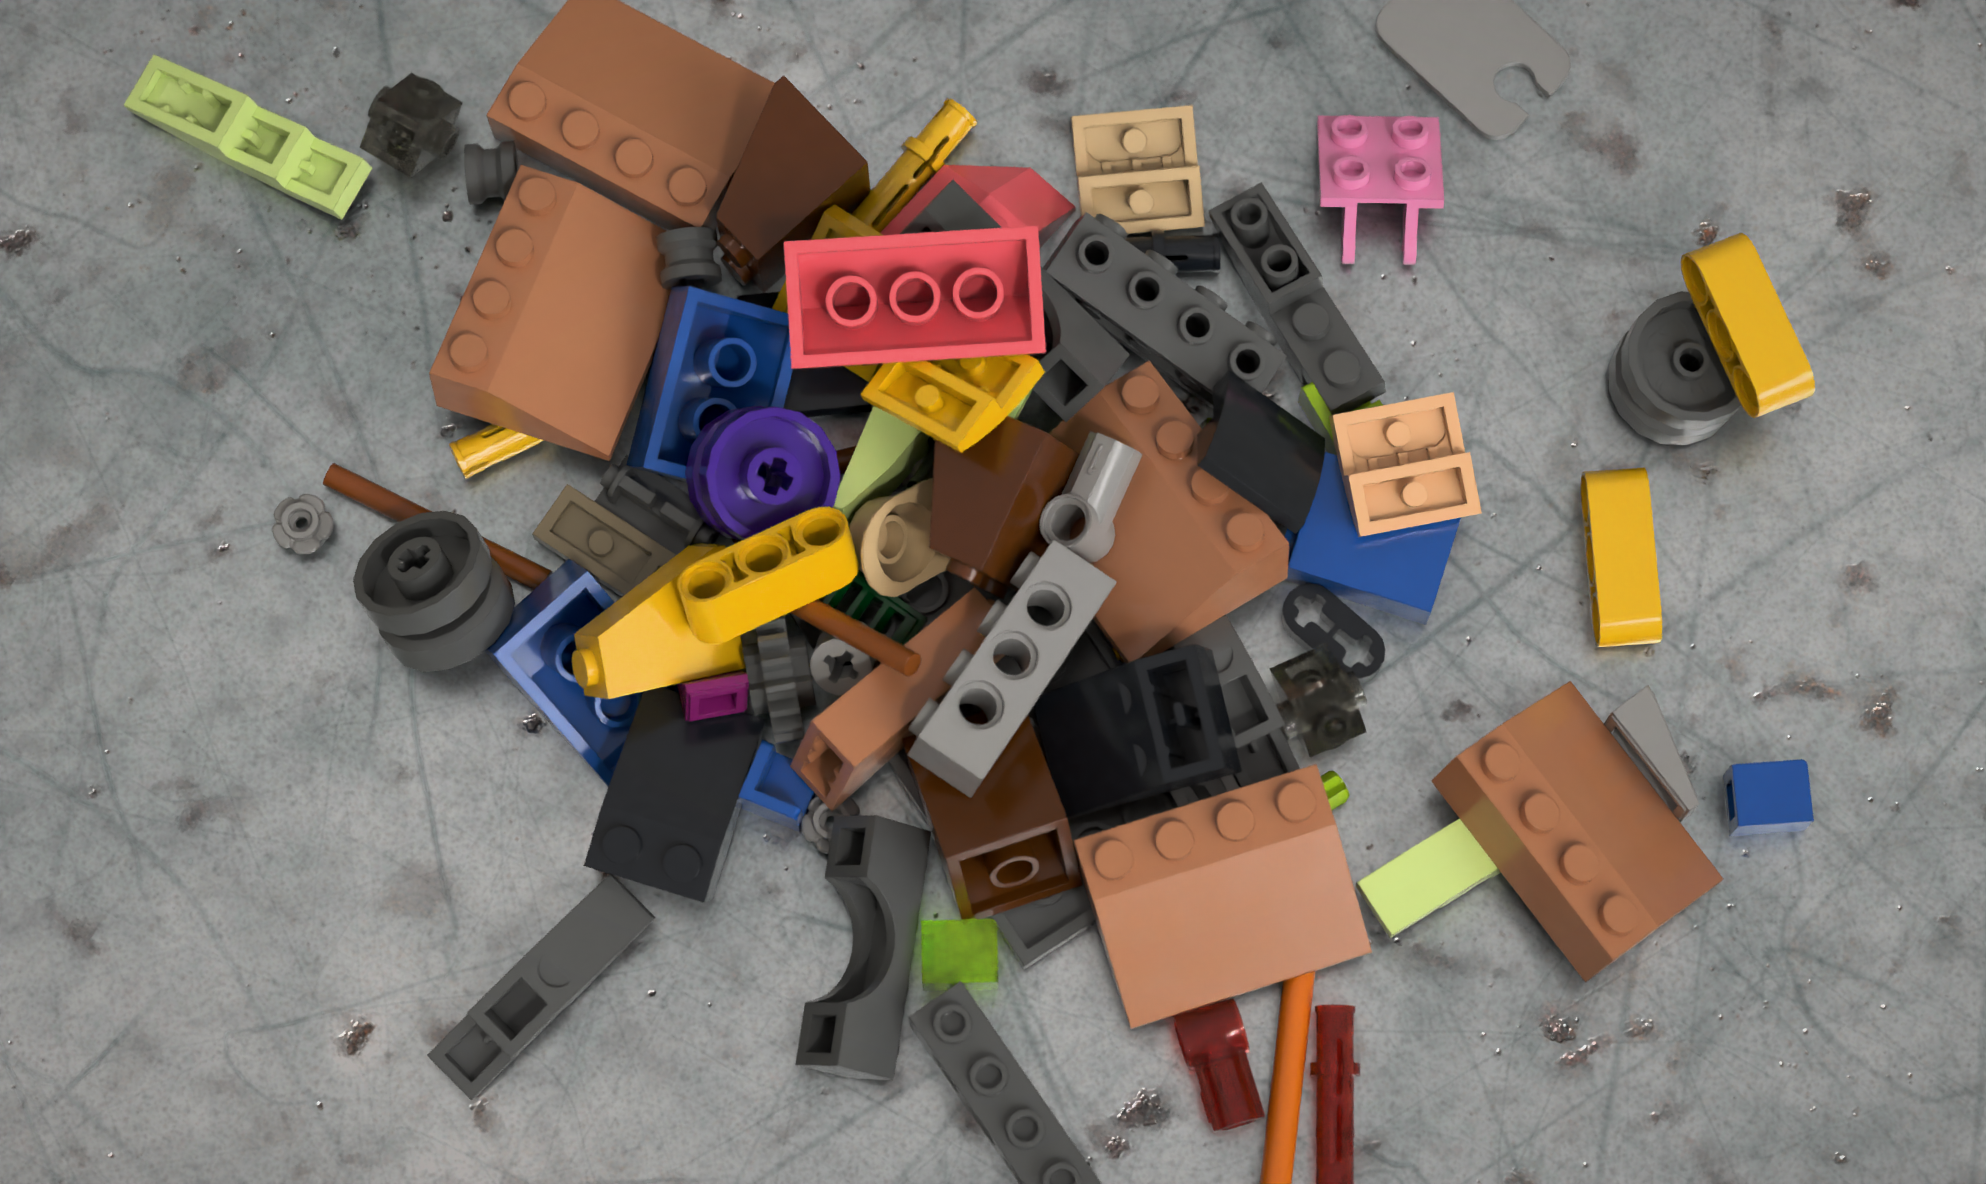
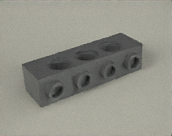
M961 981L908 1017L910 1027L1018 1184H1101Z

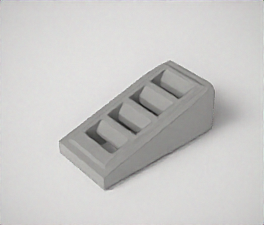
M1648 685L1613 710L1604 725L1675 817L1682 822L1697 808L1699 801L1654 692L1651 691Z

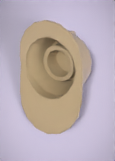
M933 478L921 481L894 496L878 497L864 503L856 511L849 525L859 563V570L864 573L868 585L879 595L897 597L944 572L950 559L929 548Z

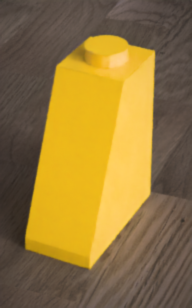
M704 543L689 545L574 634L577 650L572 655V668L577 683L584 689L585 696L612 699L746 668L741 636L719 644H707L697 640L692 635L677 586L678 578L685 568L696 561L725 549V545Z

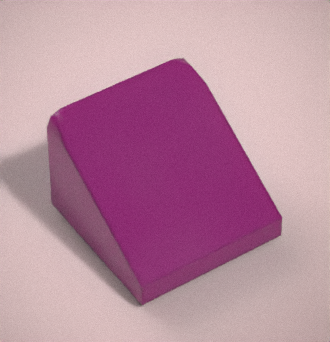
M741 670L677 684L685 721H696L745 712L747 710L749 680L747 673Z

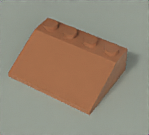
M568 0L516 64L486 116L495 138L500 141H514L517 150L667 230L686 227H707L716 230L718 227L716 220L717 212L774 86V82L619 0Z
M520 165L429 372L436 406L610 461L653 360L671 290L664 289L661 286L660 272L665 268V258L658 252L656 237L666 232V230L578 182Z
M1150 360L1106 385L1067 422L1063 420L1048 433L1078 454H1080L1090 431L1113 438L1143 454L1112 521L1115 528L1113 546L1103 558L1090 563L1117 581L1093 617V620L1125 663L1164 652L1288 578L1289 542L1265 512L1197 465V434L1202 428ZM1085 517L1080 518L1072 526L1070 540L1078 537L1084 530Z
M1571 681L1482 737L1458 754L1431 780L1585 983L1724 880Z
M1317 764L1073 841L1078 867L1130 1029L1372 953L1338 828Z

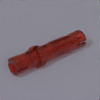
M1317 1005L1315 1006L1316 1062L1310 1063V1076L1316 1077V1184H1354V1077H1360V1063L1354 1062V1013H1356V1006Z

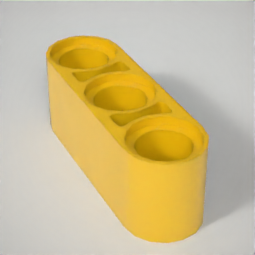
M1741 232L1683 254L1681 257V271L1684 282L1736 396L1746 413L1752 418H1756L1813 396L1815 381L1810 364L1760 256L1748 236Z
M1644 467L1584 471L1581 474V505L1596 646L1610 647L1661 643L1662 610L1647 470Z
M817 507L694 562L680 574L677 586L692 635L697 640L707 644H719L843 588L852 582L858 574L859 563L846 516L840 510L832 507Z

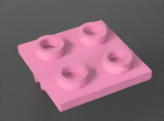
M1318 115L1317 139L1320 207H1342L1341 264H1354L1358 203L1403 204L1402 264L1415 265L1419 208H1444L1439 117Z

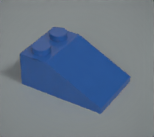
M568 559L514 607L508 626L496 642L487 648L485 652L595 774L609 787L644 691L612 699L585 696L583 687L577 683L572 668V655L577 650L574 634L615 602L586 569ZM677 684L663 687L679 692Z

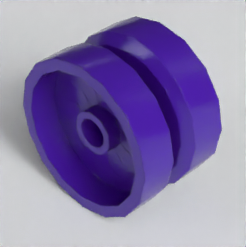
M749 406L727 410L707 423L690 447L685 470L689 499L703 522L724 537L741 541L807 510L817 507H833L841 478L836 450L822 427L801 412L773 406ZM761 465L766 469V480L757 475Z

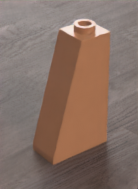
M974 587L903 645L921 656V663L915 674L907 677L881 663L811 721L790 767L831 811L841 805L904 748L902 738L914 735L908 729L929 698L941 704L952 686L943 681V678L963 649L974 655L986 637L977 632V629L995 604L994 600H986ZM998 654L993 656L994 663L996 664L1005 655Z

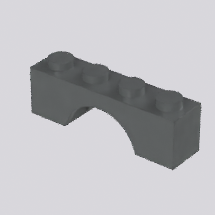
M952 180L900 234L1002 227ZM1040 266L1046 353L1028 355L1040 362L1045 373L1032 389L1067 422L1107 385L1130 354Z
M878 815L834 816L825 879L838 890L849 910L853 929L852 952L847 969L838 984L826 995L805 1002L795 1065L851 1079H894L905 1001L909 988L914 942L918 929L923 883L928 863L927 857L931 831Z

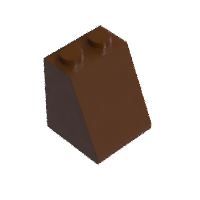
M784 75L774 83L716 215L720 235L717 244L724 252V255L720 258L723 265L742 285L745 286L752 280L763 293L786 274L784 242L811 240L824 211L835 204L849 214H852L870 191L868 162Z
M1007 416L990 433L961 453L935 439L929 548L950 559L945 570L1000 599H1004L1008 589L1017 593L1019 588L1010 583V581L1031 551L1042 557L1050 544L1045 541L1040 530L1041 514L1049 501L1062 494L1080 454L1050 434L1010 416Z
M983 710L964 718L974 725L988 723ZM1028 715L971 798L908 756L918 737L914 734L902 738L911 774L963 925L1082 886L1068 819Z

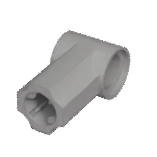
M1090 431L1062 494L1049 501L1042 511L1040 530L1045 541L1051 544L1053 540H1056L1088 563L1098 561L1107 555L1115 539V528L1112 521L1143 454L1113 438ZM1085 517L1084 530L1078 537L1070 540L1072 526L1080 518Z

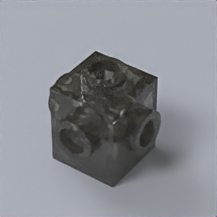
M411 72L392 88L384 86L378 92L369 108L368 117L370 120L359 148L412 178L436 157L443 160L451 152L460 134V128L455 126V122L463 102L444 92L443 88L436 82L420 78Z
M1326 643L1269 668L1281 701L1275 704L1285 723L1281 730L1287 740L1297 737L1309 757H1313L1326 750L1335 749L1346 741L1367 732L1359 710L1360 707L1367 704L1363 688L1353 670L1344 671Z

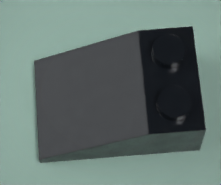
M663 687L644 691L602 803L584 866L703 903L714 899L741 809L738 795L758 751L767 719L746 712L689 722V720L685 721L679 692Z

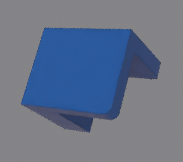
M762 740L738 795L741 807L746 811L800 832L802 819L808 813V805L815 797V793L790 767L793 759L777 753L774 744Z
M1805 760L1732 764L1724 773L1723 780L1729 836L1804 831L1814 821L1808 764Z

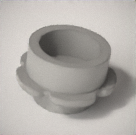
M302 494L298 499L288 497L279 503L274 511L276 524L272 526V533L277 543L283 548L290 547L297 554H309L318 550L326 539L330 537L333 530V518L330 513L325 512L324 502L314 495ZM301 518L308 521L304 529H299L296 526L297 521Z
M816 796L810 801L808 805L809 811L802 819V833L807 841H813L816 844V848L820 852L828 854L832 828L826 825L827 819L834 816H858L860 808L851 797H848L835 810L831 811Z

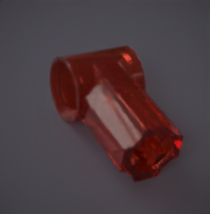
M1234 998L1173 1016L1175 1031L1188 1070H1194L1200 1090V1097L1213 1134L1264 1119L1265 1113L1246 1053L1250 1052L1249 1043Z

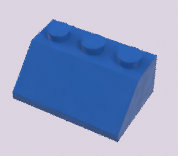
M691 286L672 287L626 465L686 482L685 470L690 447L707 423L727 410L749 406L783 408L793 372L788 313ZM761 465L757 475L765 480L766 469Z

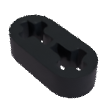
M1307 583L1299 585L1289 592L1283 603L1281 621L1284 630L1294 641L1337 678L1346 683L1361 684L1368 682L1378 674L1384 662L1385 646L1383 639L1374 628L1331 591L1319 584ZM1315 600L1323 605L1320 618L1332 629L1327 633L1312 621L1304 627L1296 622L1299 609L1295 604L1300 601L1304 605L1309 606ZM1339 634L1353 646L1358 645L1362 640L1368 643L1370 648L1366 657L1371 664L1366 667L1363 663L1357 662L1351 668L1345 665L1343 660L1347 651L1335 640L1336 636Z

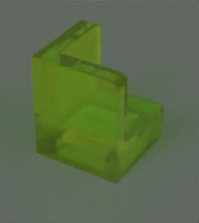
M995 920L921 921L923 991H947L960 981L967 990L998 989L997 923Z

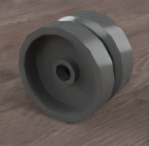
M1680 291L1657 299L1635 320L1630 330L1618 342L1609 363V392L1619 415L1638 434L1660 444L1690 445L1710 438L1742 406L1689 292Z
M448 511L420 513L393 525L377 537L359 559L353 578L357 600L368 617L379 628V634L392 654L405 667L422 672L449 670L476 658L493 645L508 626L515 605L512 585L500 565L491 557L489 547L477 528L465 516Z

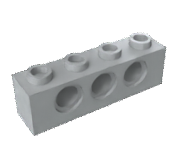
M1056 540L1052 541L1042 557L1032 551L1028 554L1010 583L1019 588V591L1008 606L999 600L995 602L977 629V632L986 637L977 652L973 655L965 649L961 651L943 678L944 682L952 686L941 704H938L929 698L908 729L918 736L908 756L970 798L1117 583V581ZM1041 606L1051 613L1054 625L1043 626L1037 624L1030 618L1027 607ZM998 654L1011 656L1018 662L1021 674L1008 675L1001 672L996 667L993 656ZM965 703L977 705L986 714L988 723L983 725L969 723L962 717L959 705Z

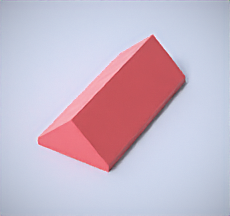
M1038 225L784 242L792 369L1046 353Z

